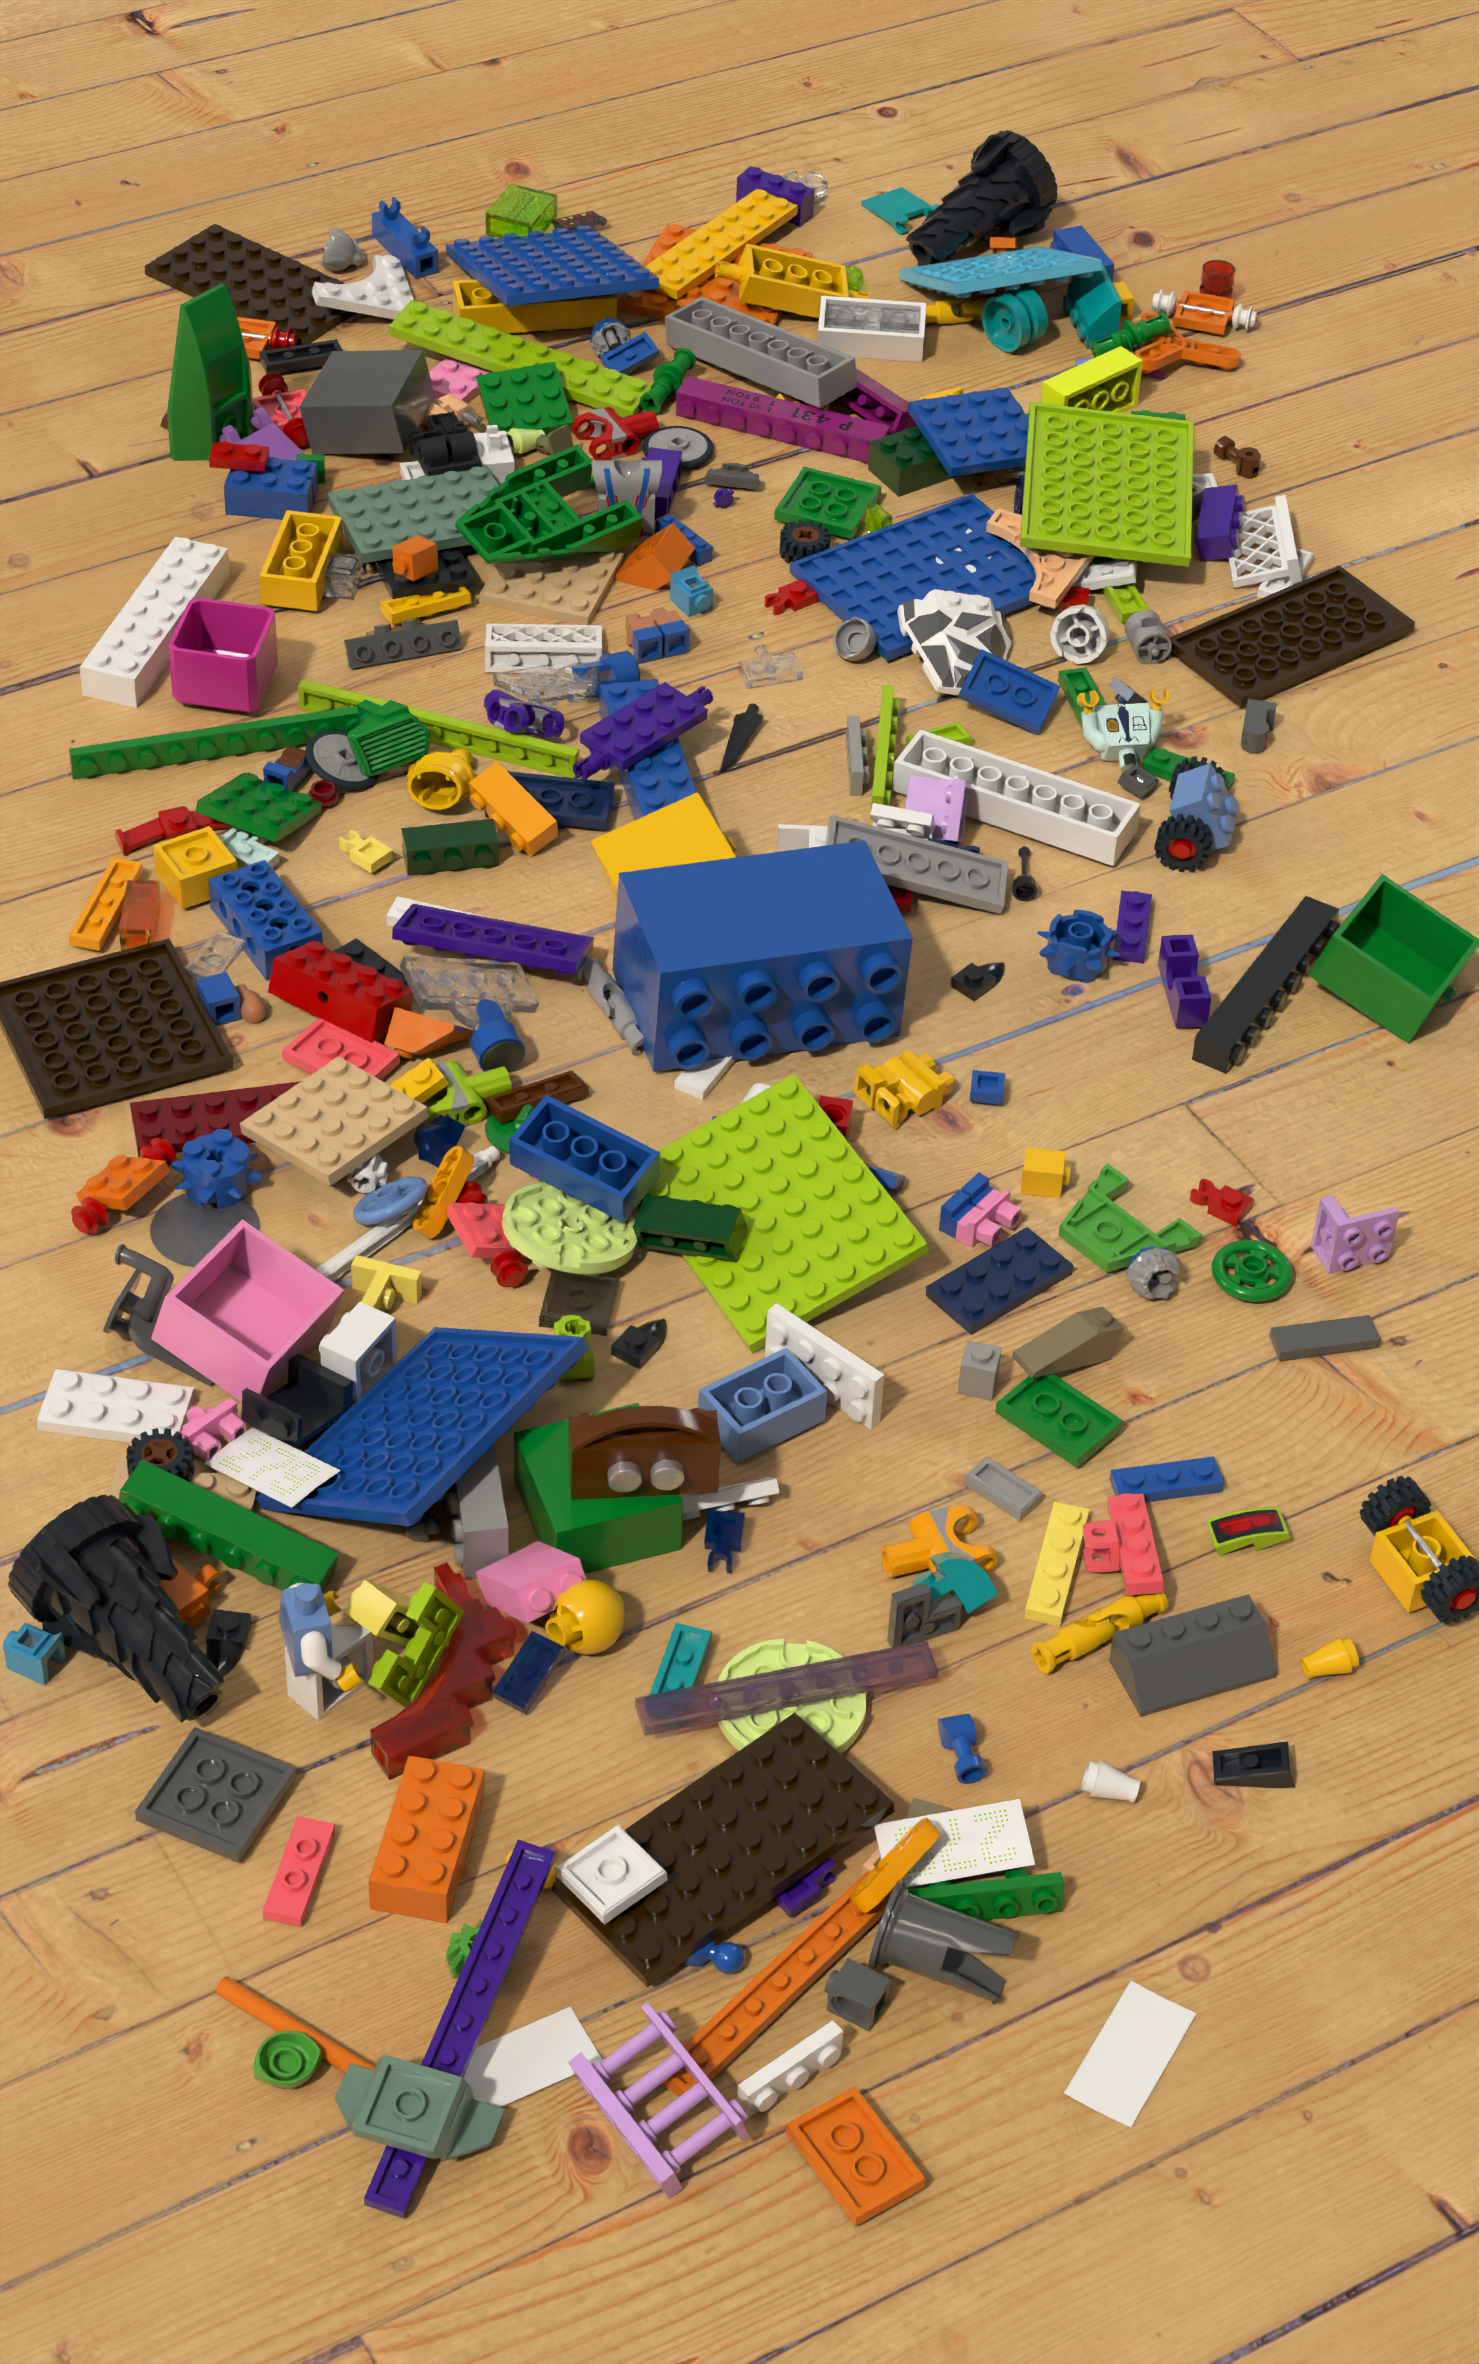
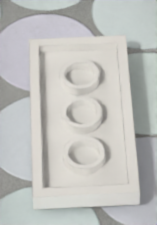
M776 1303L767 1311L765 1358L787 1347L827 1390V1403L833 1404L848 1414L851 1419L860 1422L870 1430L878 1425L881 1418L884 1374Z
M55 1369L36 1421L37 1430L131 1443L135 1437L141 1440L140 1433L145 1431L148 1435H152V1429L158 1428L159 1434H164L165 1428L171 1429L173 1436L176 1431L181 1433L183 1430L182 1426L187 1422L186 1413L192 1407L195 1398L194 1387Z

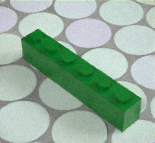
M142 1459L120 1489L119 1500L121 1503H126L136 1515H152L157 1521L164 1537H171L184 1543L198 1553L207 1554L223 1562L229 1568L238 1569L255 1577L263 1584L272 1585L283 1591L296 1583H316L320 1585L323 1593L335 1573L338 1552Z

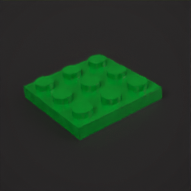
M555 361L476 375V384L488 425H497L498 431L509 432L512 428L543 430L545 435L563 425H568L570 430H572L573 419Z
M803 467L776 507L774 519L789 525L793 521L798 524V520H803L804 523L812 520L814 525L819 522L822 524L821 528L826 526L833 535H837L840 538L853 539L881 496V486Z
M242 773L199 799L196 812L276 843L321 814L322 803L313 800L308 794L295 793L285 789L281 784L263 781L255 774Z

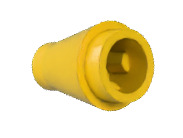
M1338 1637L1308 1656L1300 1658L1301 1666L1307 1679L1351 1673L1352 1668L1359 1666L1358 1654L1350 1638L1342 1640Z

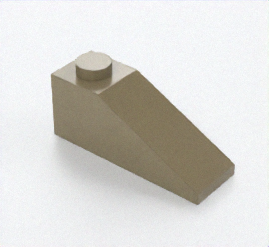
M1103 1306L1080 1311L1015 1350L1012 1357L1032 1379L1111 1360L1124 1328Z

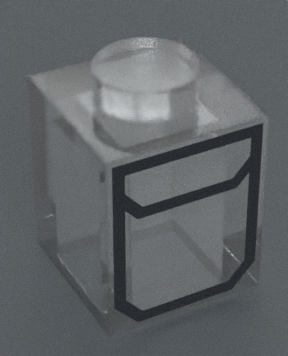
M332 554L325 571L326 597L354 600L362 580L361 557Z

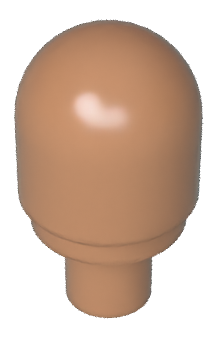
M244 984L238 985L236 990L240 996L241 1016L245 1021L252 1024L261 1022L267 1012L261 997L256 992L248 990Z

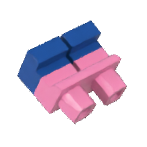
M978 1172L961 1188V1191H957L941 1206L939 1230L972 1248L979 1241L994 1247L1000 1241L1003 1233V1227L998 1224L1001 1223L1013 1229L1020 1222L1021 1209L1009 1202L1011 1191L1004 1190L1001 1193L989 1186L990 1178Z

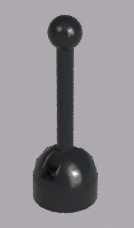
M1023 846L1018 850V855L1021 857V875L1014 879L1012 893L1017 900L1030 901L1037 894V883L1033 876L1028 875L1027 858L1030 856V849Z

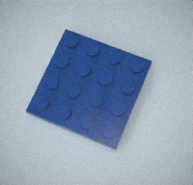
M1008 387L930 399L925 398L909 402L907 411L950 477L1025 466L1028 417Z

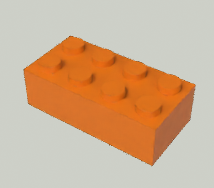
M408 1756L369 1878L370 1909L442 1923L448 1922L485 1799V1769Z

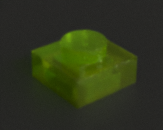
M877 503L866 506L865 530L868 533L892 525V516Z

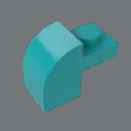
M943 1552L930 1557L936 1571L933 1573L931 1571L924 1572L912 1582L913 1586L926 1582L931 1590L930 1604L948 1592L951 1593L952 1597L957 1595L962 1603V1610L966 1613H970L999 1594L982 1567L968 1557L955 1552Z

